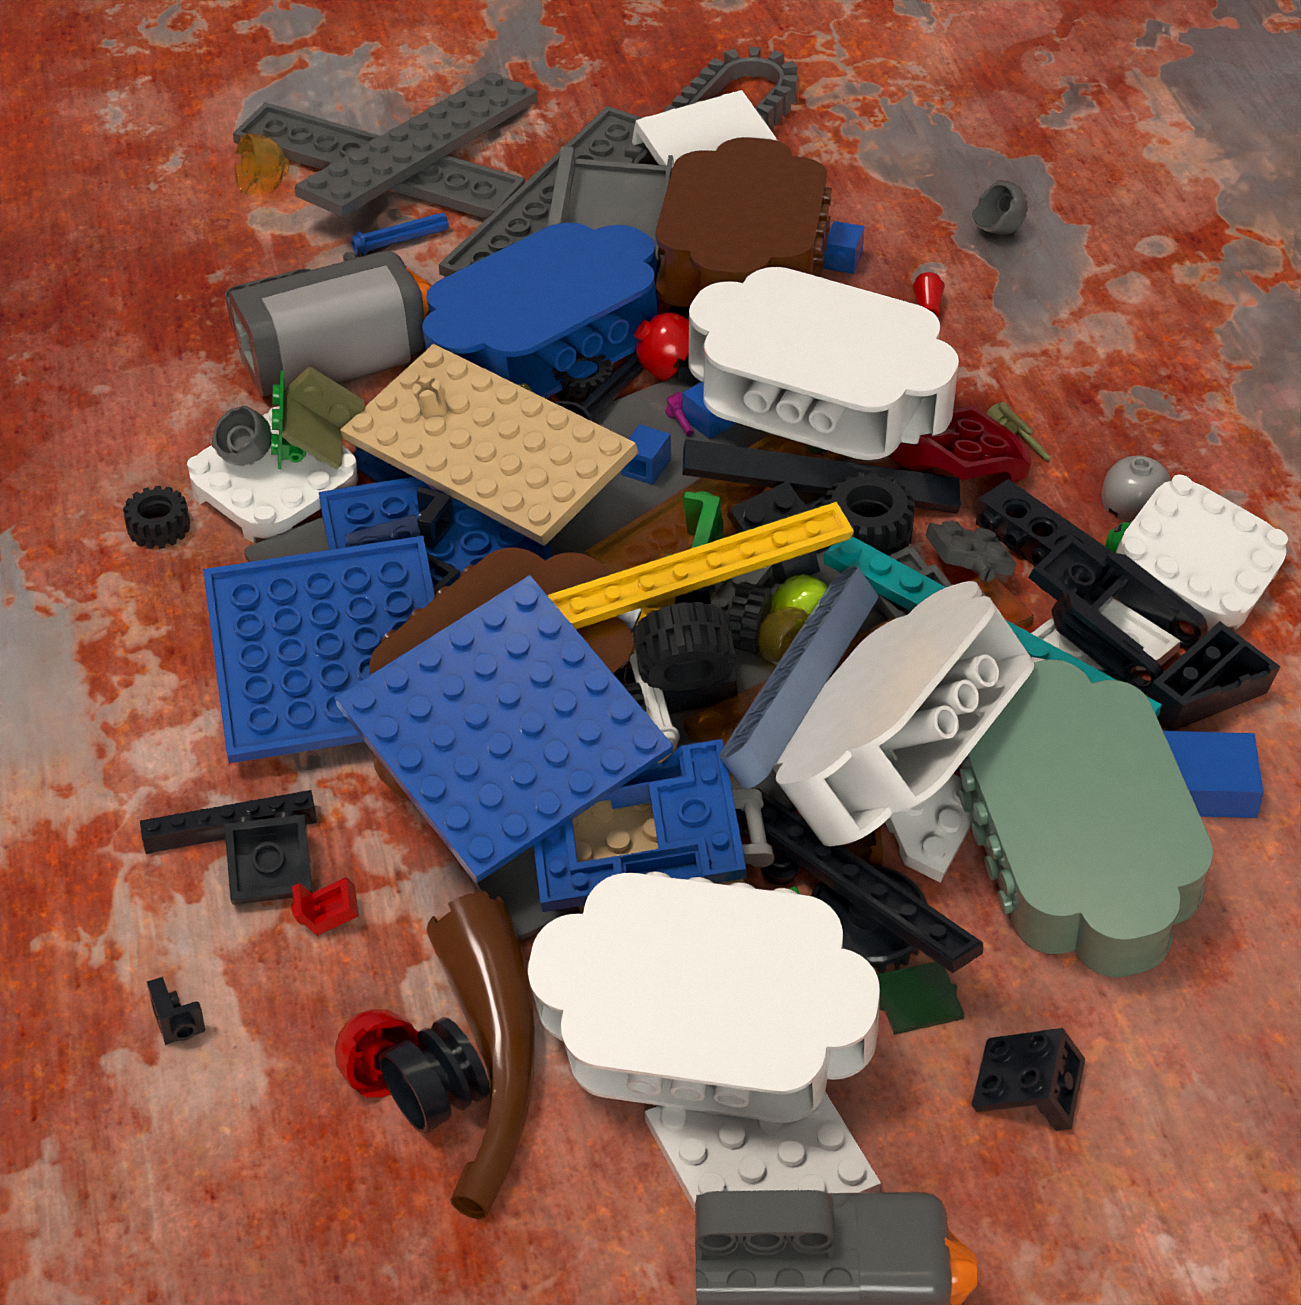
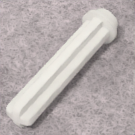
M634 650L635 653L631 655L629 660L636 683L639 682L642 688L646 713L673 744V749H675L680 735L678 730L672 725L663 691L659 688H652L648 686V683H644L641 680L636 650Z

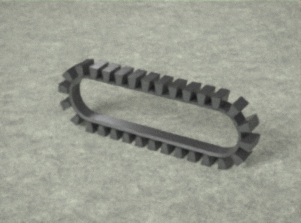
M749 47V57L739 58L735 49L725 51L724 62L713 58L708 63V68L704 67L699 73V77L696 76L690 82V86L687 85L681 91V96L677 95L672 100V105L669 104L663 112L712 99L730 81L739 79V77L759 76L767 78L776 84L755 107L772 131L774 125L777 126L782 120V115L786 116L791 110V104L796 105L799 80L797 66L794 61L784 63V54L775 50L768 59L761 58V47ZM631 143L625 149V156L620 155L617 162L651 165L655 158L644 143L637 145Z

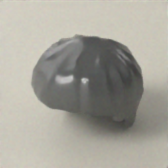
M997 180L979 197L978 206L972 211L974 222L984 231L993 234L1008 235L1014 233L1023 224L1027 216L1028 201L1026 200V194L1014 182Z
M242 405L241 407L232 408L217 421L213 431L212 447L227 463L237 466L254 464L255 461L261 460L271 447V427L263 415L247 406Z

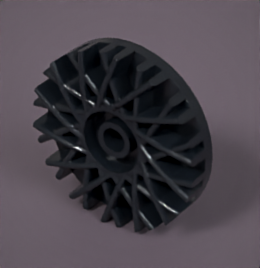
M870 864L928 904L921 889L910 878L894 869ZM822 881L813 889L810 896L825 902L837 914L843 931V949L853 951L862 956L881 975L885 974L888 964L894 963L895 969L898 970L900 963L905 966L909 964L912 953L918 956L919 949Z

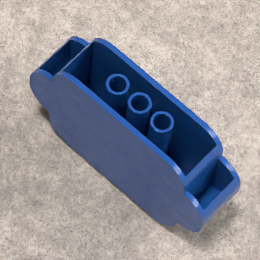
M559 223L548 226L434 283L426 295L429 315H427L422 324L425 348L427 350L432 344H435L547 399L562 391L560 381L563 379L555 380L553 368L561 372L567 371L570 376L578 379H584L598 370V365L594 362H575L576 355L582 354L590 358L603 354L606 356L603 361L610 359L611 363H614L636 351L638 339L635 338V333L639 325L644 320L649 322L658 315L657 307L660 298L656 294L657 263L655 243L644 232L626 225H610L596 230L579 223Z

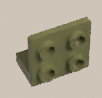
M309 366L283 390L282 437L291 445L297 446L314 456L319 462L326 463L337 470L342 465V434L340 429L356 414H360L364 410V400Z

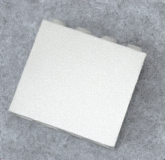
M740 90L636 120L632 143L633 145L644 143L657 163L667 166L668 155H673L675 163L680 156L686 153L700 150L716 151L719 145L735 138L753 137L778 140L744 92Z

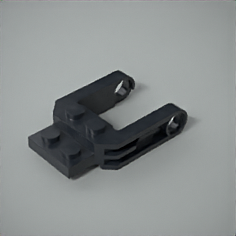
M1071 534L1053 549L1028 576L1043 591L1057 600L1051 609L1056 631L1119 681L1135 686L1145 695L1148 694L1153 681L1163 673L1160 664L1143 650V646L1101 614L1113 598H1117L1128 608L1181 641L1180 647L1191 648L1208 630L1207 621L1198 610L1126 554L1109 553L1107 557H1100ZM1179 621L1188 622L1194 629V635L1185 633L1180 628ZM1136 666L1145 668L1150 673L1151 680L1141 678L1136 671Z

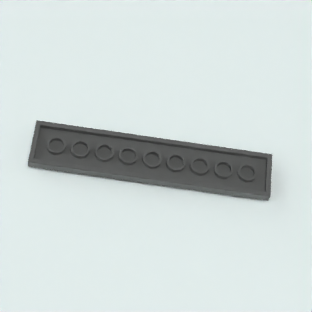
M491 72L486 74L483 78L467 85L464 89L448 96V98L429 107V109L411 117L408 121L371 140L361 148L350 152L347 156L331 163L321 171L310 175L307 179L295 185V196L344 217L537 102V90L529 88L521 82H514L504 78L498 73Z
M267 102L257 109L233 133L235 144L319 169L328 167L331 163L347 156L350 152L380 137V135ZM446 155L389 190L487 219L525 183V178Z
M606 106L564 147H574L576 159L617 162L620 155L625 156V149L632 143L635 121L642 119V117ZM561 150L438 264L439 275L447 277L547 227Z

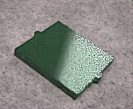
M937 962L877 974L880 988L879 1009L885 1011L894 1035L964 1019V1012L956 995L957 985L951 983L946 969Z

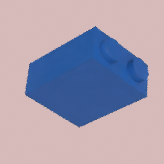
M1163 731L1200 816L1258 818L1264 792L1255 733Z

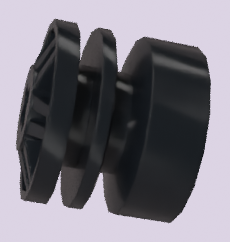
M442 1017L433 1022L431 1029L423 1028L419 1030L417 1034L418 1047L410 1040L404 1039L380 1053L378 1057L380 1071L392 1098L409 1123L416 1130L424 1134L450 1119L452 1115L450 1103L457 1109L464 1111L470 1107L472 1101L479 1102L490 1093L489 1080L475 1048L459 1026L447 1017Z

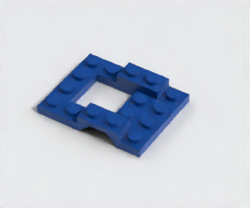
M723 739L682 745L662 763L654 764L600 800H611L612 809L652 803L659 849L578 862L573 819L534 845L542 911L547 912L584 906L589 894L597 884L610 876L620 873L647 874L649 872H661L671 878L689 880L692 877H701L715 884L746 879L747 871L729 771L719 758V754L724 748Z

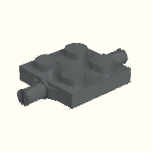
M944 521L942 525L929 522L925 536L945 564L971 569L980 576L982 581L986 580V582L993 580L995 573L1012 576L1016 562L1008 553L1007 548L998 540L994 532L985 528H976L975 531L966 530L957 521L956 523L954 521Z

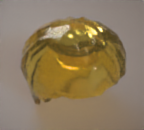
M786 606L776 609L773 613H769L761 623L757 638L758 650L768 663L773 666L778 665L809 617L808 611L798 607Z

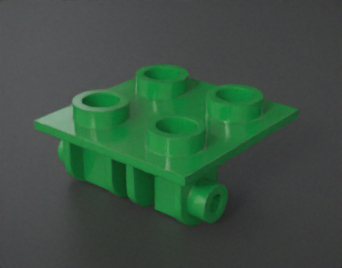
M280 370V384H273L272 405H279V409H272V430H279V434H272L271 455H278V469H281V460H290L291 462L298 463L306 456V451L291 445L282 437L284 370Z

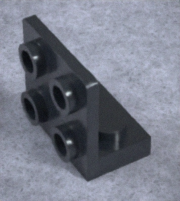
M1064 1028L989 1038L985 1044L971 1105L976 1112L1037 1105L1040 1113L1046 1117L1055 1131L1072 1129L1085 1058Z

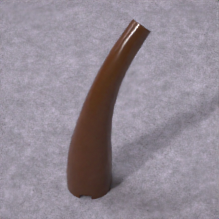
M475 892L447 903L451 911L439 921L435 916H432L426 930L442 969L474 1036L490 1080V1113L482 1144L475 1161L466 1163L450 1199L453 1207L460 1213L474 1219H483L487 1216L506 1178L525 1125L534 1077L535 1025L525 957L514 922L500 896L493 900L489 898L487 892Z

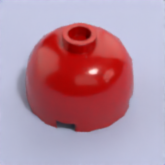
M666 312L653 317L649 322L644 320L635 333V338L638 339L636 344L638 361L648 373L660 381H666L677 371L673 365L679 358L685 361L689 354V319L677 313Z
M369 1009L358 1013L346 1022L338 1034L335 1044L336 1066L346 1082L361 1095L367 1098H383L391 1095L380 1071L378 1057L380 1053L404 1039L410 1040L418 1047V1031L407 1019L388 1009Z

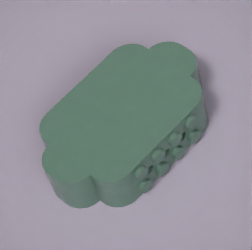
M1042 660L1034 662V668L1029 677L963 760L962 769H960L962 789H959L961 805L965 812L971 811L974 819L971 826L975 842L978 846L983 845L987 856L984 857L987 874L991 880L996 879L1000 891L997 892L1003 914H1010L1020 938L1035 950L1048 954H1063L1076 951L1080 960L1088 968L1109 977H1126L1151 970L1158 966L1169 953L1173 937V925L1189 919L1195 914L1202 903L1204 881L1213 858L1211 840L1146 695L1135 686L1123 681L1103 680L1091 683L1081 669L1065 661Z

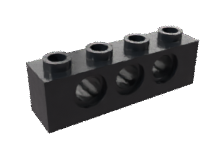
M1009 479L978 498L976 525L994 532L1000 542L1030 562L1034 567L1069 534L1100 557H1107L1109 553H1114Z

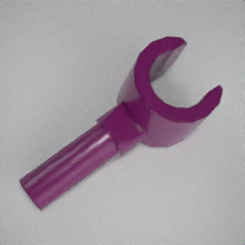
M677 392L667 398L669 405L666 406L665 412L669 418L675 417L685 434L690 436L694 431L682 411V393Z

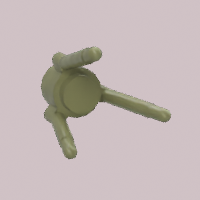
M1006 402L995 404L987 411L988 416L1014 434L1018 432L1045 461L1051 459L1044 448L1031 436L1033 430L1013 412Z

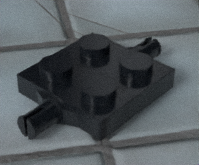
M786 481L729 508L726 516L736 529V534L822 507L824 506L825 498L820 497L811 503L805 504L800 500L790 483Z

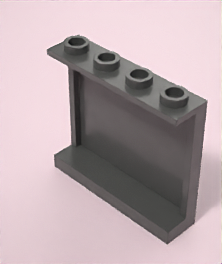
M561 146L547 227L559 223H579L593 230L610 225H626L637 228L650 236L655 243L658 275L663 255H659L655 231L674 166L673 155H668L667 166L576 159L574 147Z

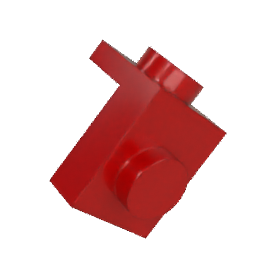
M347 877L313 893L301 883L292 886V914L299 924H304L317 936L359 916L355 884Z

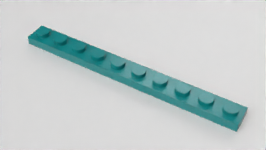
M853 536L849 540L832 545L824 553L823 563L840 573L851 566L858 565L878 594L909 611H912L932 594L946 588ZM1006 620L1031 657L1071 663L1081 669L1091 683L1103 680H1116ZM1147 697L1157 717L1162 704Z

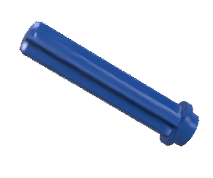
M439 213L365 234L358 231L355 233V236L350 238L351 246L356 255L366 256L367 252L444 231L449 227V223L445 213Z

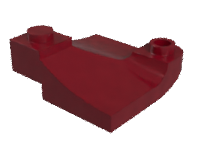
M975 406L953 409L952 420L944 432L937 435H932V433L920 435L918 444L901 442L897 449L889 455L890 458L901 465L903 470L920 472L924 469L937 467L954 474L961 480L998 473L1005 481L1009 479L1012 482H1018L1028 477L1032 464L1030 454L1023 442L1013 432Z

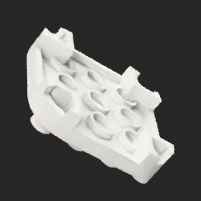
M270 409L263 416L269 422L272 434H279V430H272V409ZM212 445L201 451L197 456L191 457L187 462L195 500L199 504L205 501L210 503L242 528L243 537L253 543L256 542L257 537L267 539L289 531L294 525L321 509L318 492L356 486L358 481L356 458L343 445L342 465L337 470L326 463L319 462L307 452L302 461L298 463L291 462L290 460H281V469H278V455H271V447L261 460L255 461L251 465L237 466L225 462Z
M1175 475L1171 481L1163 483L1156 489L1126 529L1116 553L1126 554L1198 610L1207 621V631H1210L1220 621L1227 627L1233 626L1237 630L1244 624L1249 613L1272 579L1275 578L1284 562L1287 553L1285 545L1288 537L1282 530L1275 529L1266 521L1219 494L1192 482L1187 476Z

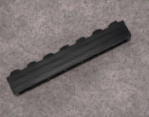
M312 790L140 820L145 853L149 854L224 840V824L234 823L235 819L244 816H253L261 820L274 818V815L280 812L290 811L296 812L298 815L305 814L307 824L317 823Z

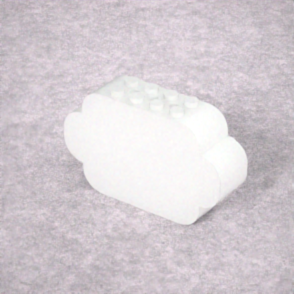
M783 267L760 269L750 274L743 283L719 282L711 284L698 293L689 309V369L698 380L703 382V401L711 413L729 421L855 459H880L893 453L901 442L918 444L920 435L929 433L937 435L944 432L953 417L959 359L956 351L949 344L939 340L940 322L936 315L927 308Z
M967 581L946 587L926 598L908 615L896 618L873 631L854 649L826 682L773 767V770L776 772V781L823 845L837 846L857 841L881 826L893 813L910 809L935 794L948 781L1029 677L1034 668V661L993 601L984 595L976 582Z
M649 872L647 874L620 873L604 879L594 887L586 900L583 914H568L549 922L539 932L532 947L528 977L541 1023L551 1035L564 1041L571 1072L578 1084L589 1093L599 1097L771 1122H794L806 1117L818 1107L825 1094L827 1079H844L855 1075L870 1062L875 1052L879 1029L880 994L879 981L875 970L859 954L843 949L841 922L829 905L817 898L799 895L790 889L777 888L769 891L755 889L746 883H733L731 886L715 884L701 877H692L689 880L671 878L661 872Z

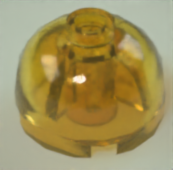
M243 134L236 150V154H242L241 164H235V177L238 189L241 193H245L244 195L269 194L275 191L282 183L283 177L287 176L289 161L284 157L280 145L269 136Z

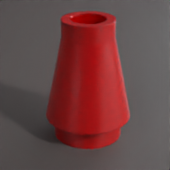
M922 273L917 276L912 286L917 304L927 308L939 318L945 288L944 282L936 273Z

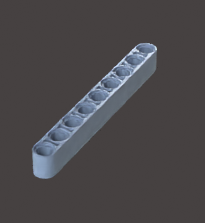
M858 565L845 569L832 580L720 752L719 758L742 789L746 790L756 786L772 771L876 603L879 595Z

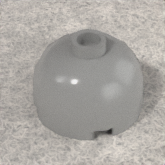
M1129 456L1118 460L1107 471L1101 493L1104 509L1109 512L1110 507L1114 512L1118 513L1117 519L1124 522H1132L1156 489L1163 483L1171 481L1167 469L1160 462L1144 456Z

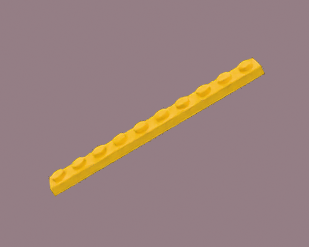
M834 502L547 596L575 629H579L849 540L854 530L838 503Z

